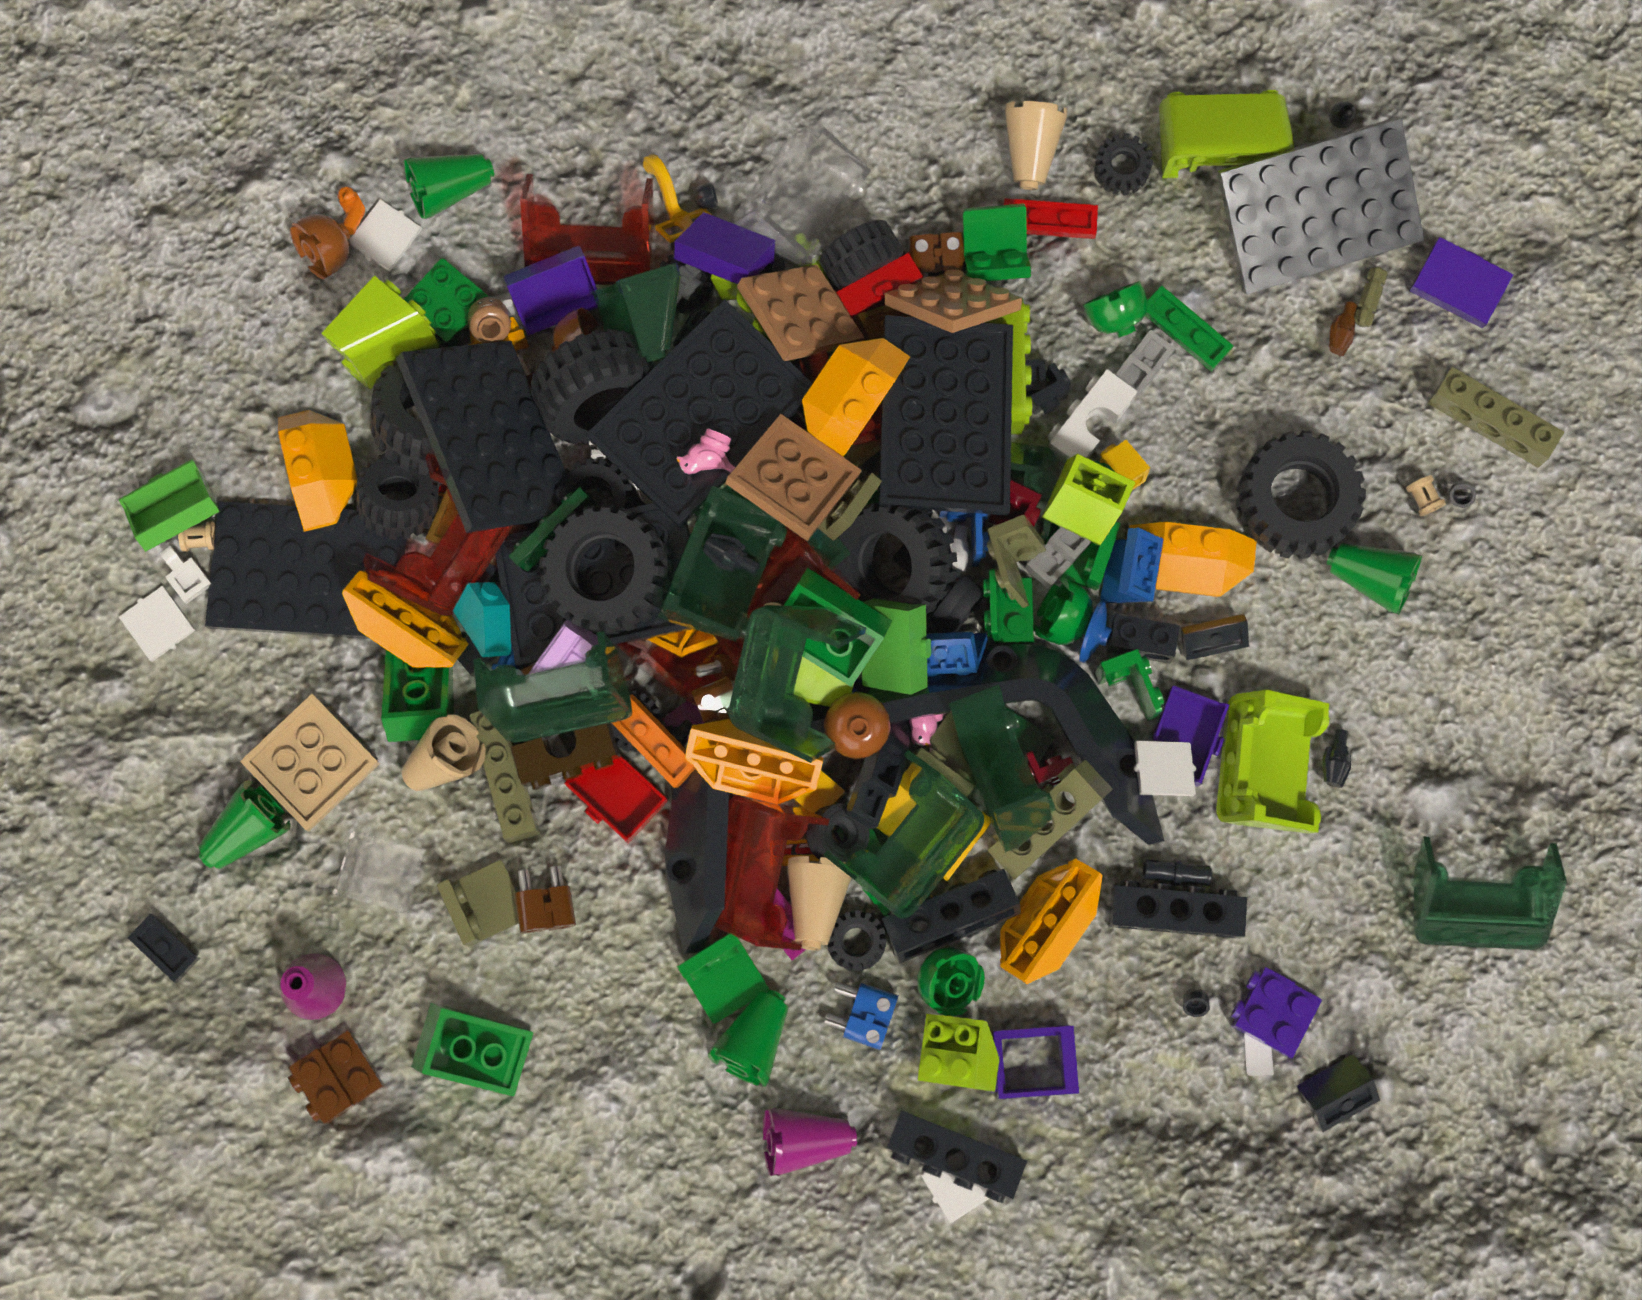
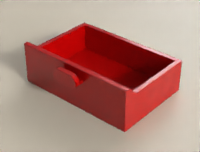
M907 253L837 291L836 295L851 318H853L857 314L885 305L886 292L896 290L903 284L918 283L919 279L923 278L910 254Z
M623 757L614 759V765L605 769L595 770L594 766L583 769V775L567 780L564 783L588 806L584 812L597 824L603 820L628 844L668 802L667 798Z

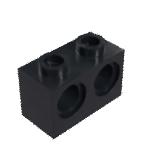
M1115 614L1111 621L1110 628H1112V633L1108 641L1107 653L1123 655L1138 649L1141 657L1145 655L1148 660L1169 664L1172 662L1176 655L1180 625Z

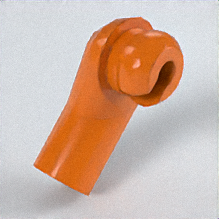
M343 187L337 195L340 205L346 214L343 224L348 229L349 234L354 235L365 214V206L359 195L352 188Z

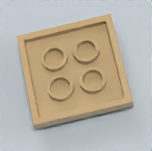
M313 694L307 697L240 761L308 832L380 764Z

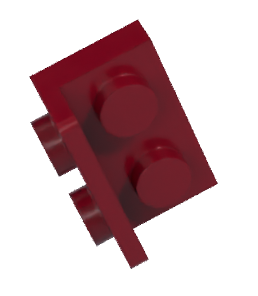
M1011 480L1010 513L1008 515L991 514L988 522L998 525L1025 515L1032 526L1035 527L1034 525L1042 509L1037 507L1042 495Z
M1031 751L1025 754L1020 774L1026 788L1032 787L1034 793L1037 794L1049 784L1053 787L1058 785L1061 780L1057 776L1068 765L1073 763L1071 756L1062 759L1061 755L1044 761L1042 763L1043 767L1040 769Z

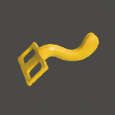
M655 154L643 157L645 171L648 174L654 175L659 183L664 204L670 218L666 222L655 225V230L669 243L675 242L693 223L691 219L699 217L703 212L712 214L702 208L690 213L684 211L679 206L672 178L663 161ZM679 226L683 231L669 235L664 229Z

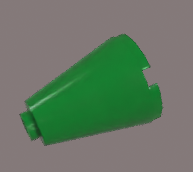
M482 154L410 157L403 161L406 182H410L413 191L410 195L421 219H430L490 185V177H494V169L490 159H484Z
M1341 543L1339 548H1332L1327 565L1331 566V574L1389 612L1399 615L1410 594L1411 584L1416 579L1422 556L1415 552Z
M249 780L244 781L238 787L198 845L200 851L198 854L199 858L207 867L222 869L290 830V820L284 823L281 817L286 812L264 788L259 786L256 790L250 787L252 781Z
M770 989L767 993L759 992L710 1048L708 1058L716 1065H718L720 1060L723 1061L727 1066L726 1072L752 1085L758 1086L761 1082L763 1087H766L770 1080L789 1008L784 1003L786 998Z

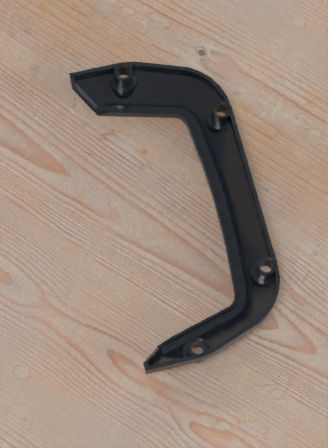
M1027 644L997 646L985 649L977 673L967 675L951 673L927 676L928 687L911 695L862 686V678L856 679L854 682L852 693H866L879 700L889 714L890 724L955 711L1016 702L1036 701L1043 703L1052 711L1080 763L1086 760L1113 789L1101 800L1111 816L1116 818L1149 846L1164 842L1153 795H1139L1137 772L1127 774L1120 768V760L1123 758L1133 760L1136 765L1134 739L1090 675L1076 662L1063 654L1041 646ZM996 656L1006 657L1010 662V667L1005 670L997 669L993 664V658ZM778 697L741 707L744 711L763 703L767 713L757 717V726L796 735L808 746L828 741L824 729L825 716L830 708L828 706ZM696 769L679 787L673 788L665 846L666 876L684 955L697 953L702 949L722 910H725L730 793L713 789ZM679 862H687L691 866L690 874L684 879L676 878L673 874V869Z

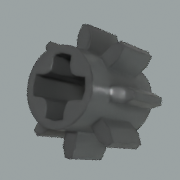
M679 263L675 264L664 278V283L668 285L665 289L667 291L666 294L677 303L682 298L688 302L692 301L703 287V282L699 280L702 276L699 274L701 271L688 264L685 267Z

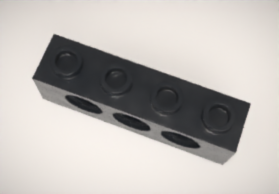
M1005 869L999 871L989 870L982 873L973 882L968 884L960 882L951 886L946 893L938 896H925L917 902L918 904L907 909L905 907L896 908L890 911L887 917L882 918V921L900 964L1020 915L1021 909L1020 902ZM978 896L989 898V902L983 906L975 905L973 900ZM949 908L959 911L958 915L954 918L949 919L942 916L943 912ZM917 921L928 923L927 928L922 931L913 930L912 925Z
M1121 880L1120 886L1115 885L1111 888L1109 927L1241 939L1245 937L1248 897L1238 896L1239 891L1230 889H1219V894H1207L1204 887L1186 886L1185 892L1174 891L1171 884L1153 883V889L1140 888V882ZM1140 897H1146L1151 900L1153 911L1150 915H1144L1138 911L1137 901ZM1173 900H1179L1185 905L1186 913L1183 918H1177L1172 915L1170 904ZM1206 903H1212L1218 908L1219 915L1215 921H1210L1204 916L1203 907Z
M903 1110L899 1113L886 1150L892 1152L890 1158L906 1165H909L910 1161L913 1160L923 1164L921 1171L938 1178L941 1177L942 1172L955 1177L953 1184L972 1191L974 1185L985 1189V1197L1000 1203H1004L1005 1198L1009 1200L1014 1199L1027 1164V1160ZM919 1136H926L932 1141L933 1149L929 1155H920L916 1152L914 1143ZM950 1149H958L962 1152L964 1162L961 1167L952 1168L947 1164L946 1154ZM982 1161L990 1162L995 1168V1175L990 1181L982 1180L977 1173L978 1165Z

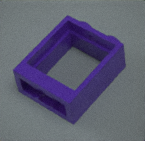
M1074 1026L991 1032L999 1055L995 1089L997 1099L1079 1094ZM1058 1036L1062 1086L1006 1090L1002 1040Z

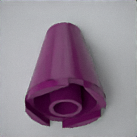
M318 953L305 954L296 958L285 969L280 981L281 997L286 1007L296 1016L309 1020L323 1019L334 1013L343 1003L347 980L342 967L331 957Z
M768 1108V1110H765L763 1118V1140H767L768 1151H764L767 1171L770 1176H780L850 1154L851 1148L856 1147L857 1144L856 1129L854 1126H850L849 1121L845 1119L780 1108Z

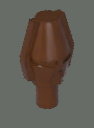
M1351 301L1345 302L1342 313L1335 316L1329 330L1330 352L1339 357L1345 355L1354 340V315L1357 304Z

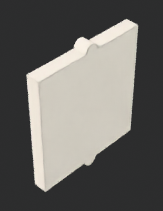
M380 199L348 242L363 253L368 261L373 260L390 272L421 232L422 227L407 218L402 210L397 211Z
M163 586L146 598H139L135 606L119 616L151 662L169 649H176V644L195 631Z
M1136 741L1134 743L1136 756L1134 770L1138 776L1139 795L1194 796L1196 794L1193 773L1196 771V767L1192 763L1190 743Z
M958 1151L947 1158L946 1162L952 1168H959L964 1162V1156L961 1151ZM981 1162L978 1165L977 1173L982 1180L990 1181L992 1178L987 1172L988 1165H983ZM943 1172L940 1178L928 1173L921 1175L934 1196L932 1198L933 1202L939 1204L950 1223L989 1199L984 1196L985 1189L974 1185L972 1191L957 1186L953 1184L955 1177Z

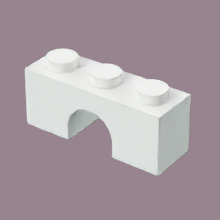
M1108 369L1101 377L1096 374L1085 388L1089 392L1082 401L1078 398L1074 401L1066 413L1070 416L1063 426L1058 423L1047 437L1050 440L1047 451L1064 464L1068 458L1076 454L1089 459L1097 449L1100 440L1087 430L1086 421L1089 418L1103 416L1116 424L1137 395L1138 391Z

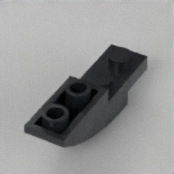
M909 720L890 724L891 729L888 740L880 751L869 757L859 758L864 761L845 814L869 829L878 827L888 799L895 797L899 789L909 751Z

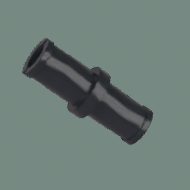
M1145 858L1142 877L1143 880L1169 881L1175 886H1179L1181 883L1209 886L1212 868L1211 865L1186 864L1180 859L1168 862Z

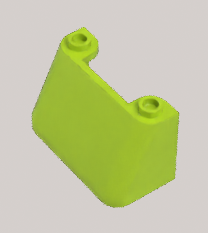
M1266 90L1259 94L1185 95L1182 92H1173L1168 94L1167 98L1163 99L1159 106L1162 178H1178V171L1189 167V172H1196L1198 166L1239 165L1294 148L1285 96L1279 94L1276 90Z
M1266 689L1233 695L1227 703L1229 707L1224 721V741L1222 744L1216 806L1218 819L1221 822L1235 825L1301 833H1319L1321 812L1315 802L1305 800L1310 740L1311 737L1320 736L1329 725L1330 703Z

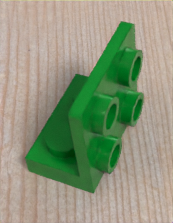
M1025 204L963 209L966 276L985 281L1031 278V265L1027 254Z
M441 258L403 300L407 303L410 300L415 301L426 312L424 315L430 320V326L436 331L435 336L442 342L441 345L444 347L461 346L456 335L468 323V312L471 306L477 300L488 297V295L445 259Z
M1115 522L1101 545L1091 542L1060 579L1065 578L1078 585L1097 591L1102 582L1121 523ZM1052 523L1045 545L1060 526Z
M989 569V578L984 579V597L987 599V604H990V610L984 613L985 630H987L988 636L993 637L996 645L1034 643L1032 578H1021L1029 606L1022 608L1016 599H1010L1006 587L1001 588L995 576L996 569Z
M1136 649L1100 663L1094 672L1098 685L1107 682L1109 687L1126 681V677L1130 676L1147 721L1157 717L1162 711L1161 705L1164 704V699L1159 687H1153L1149 675L1152 674V670L1145 655L1141 657L1139 650Z
M734 931L677 966L713 1024L720 1022L750 1003L759 992L766 993L769 990Z

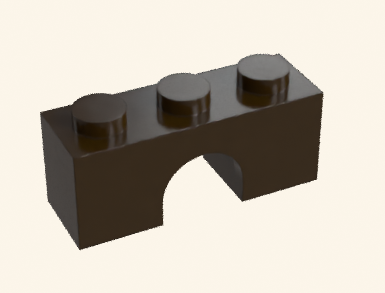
M603 717L573 727L576 736V747L570 755L564 758L555 757L551 751L549 741L543 737L512 746L511 751L521 785L532 786L533 790H538L552 785L551 779L563 776L564 780H570L583 775L582 770L594 766L595 770L613 766V760L621 758L611 722Z

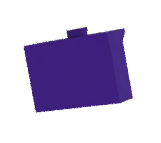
M703 212L675 240L674 259L738 284L741 278L759 275L768 264L773 265L776 240Z
M1439 237L1409 291L1483 329L1490 320L1514 274L1484 260L1481 256L1471 251H1467Z
M580 246L503 276L527 336L558 324L562 317L573 310L585 308L591 311L603 306Z
M1172 686L1152 741L1190 743L1192 763L1196 767V771L1193 772L1195 786L1198 787L1203 782L1212 754L1218 756L1224 738L1220 737L1219 733L1229 704L1217 702Z

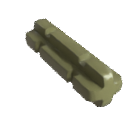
M1372 267L1369 270L1366 279L1369 283L1364 285L1358 304L1360 310H1356L1355 324L1363 328L1370 327L1373 323L1375 314L1372 312L1377 310L1383 291L1381 284H1385L1388 276L1387 271L1381 267Z

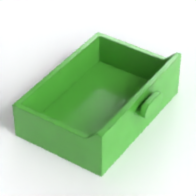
M193 459L166 474L160 473L148 480L147 484L118 499L125 511L135 539L145 552L220 512L205 476Z
M875 598L863 602L892 620V623L885 638L862 670V686L910 695L927 688V658L931 656V640L926 636V604L913 605Z

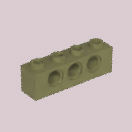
M1451 367L1445 374L1427 403L1537 468L1550 458L1564 434V431L1454 367Z
M501 705L469 714L472 725L479 732L477 738L480 745L483 743L485 745L486 751L483 765L504 840L512 843L541 834L528 787L521 785L511 747L516 744L507 713Z
M1086 760L1077 767L1073 763L1068 765L1057 776L1061 780L1057 786L1047 785L1036 796L1039 803L1033 808L1029 804L1026 805L1014 816L1018 822L1012 828L1006 824L993 836L996 843L988 851L1014 880L1113 790ZM1065 791L1073 796L1074 803L1066 799ZM1043 812L1051 816L1052 823L1045 820ZM1021 832L1029 836L1031 843L1023 839Z

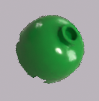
M1137 281L1106 295L1103 294L1082 305L1092 327L1104 334L1117 333L1118 338L1136 331L1134 325L1144 318L1148 302L1141 282Z
M1062 578L1060 581L1063 584L1060 587L1053 584L1043 598L1036 615L1043 617L1040 627L1034 624V632L1036 636L1058 645H1067L1080 639L1083 634H1086L1093 615V604L1091 597L1085 589L1072 581Z
M952 947L935 950L928 955L920 965L917 974V987L922 1000L933 1010L944 1016L953 1017L968 1011L965 1007L972 1000L977 1002L985 984V972L983 967L978 964L976 958L964 950Z

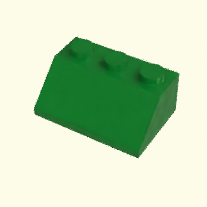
M807 568L766 634L852 687L885 638L892 620Z

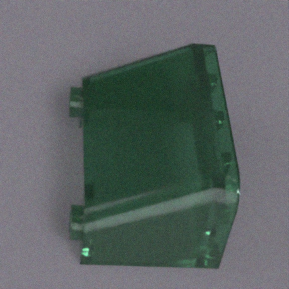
M674 263L616 281V284L593 291L605 332L608 329H616L620 332L623 330L634 335L640 350L637 351L639 358L646 356L647 362L666 357L664 350L671 347L681 279L678 264Z
M712 486L700 509L657 617L732 641H737L739 636L745 638L752 619L747 618L749 605L771 551L775 545L781 547L788 529L754 503ZM712 533L738 539L746 546L744 552L748 553V557L761 563L758 572L753 575L742 568L740 570L735 568L733 572L719 568L703 552L707 539Z

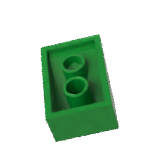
M386 650L381 720L388 742L420 740L435 719L454 715L453 666L412 667Z
M431 1002L411 1067L421 1074L514 1097L534 1032Z

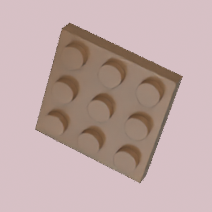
M817 264L741 278L737 285L738 290L783 361L835 351L839 345L861 342L864 339L861 331Z
M947 270L943 275L925 277L921 282L903 284L896 290L886 292L885 305L954 333L1021 310L1022 298L1009 293V290L1006 288L988 285L983 279L965 276L960 270Z
M780 414L731 472L725 484L808 541L856 481L862 470Z

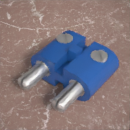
M837 982L834 992L855 999L849 1020L827 1013L824 1024L845 1031L843 1038L881 1050L899 995L862 982L859 989Z

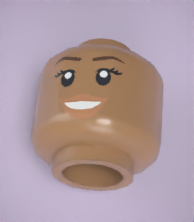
M484 297L477 300L468 312L469 329L472 336L479 342H501L507 337L511 329V320L506 305L500 300L493 297Z

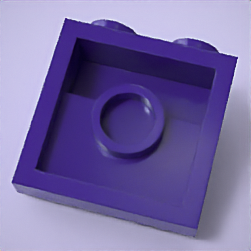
M1267 967L1261 968L1259 972L1254 970L1246 984V988L1250 989L1244 1001L1239 999L1231 1013V1017L1235 1019L1231 1027L1293 1059L1322 999L1295 985V982Z

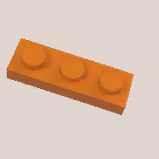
M628 695L607 718L673 788L679 787L696 769L693 764H690L685 759L686 749L634 695Z

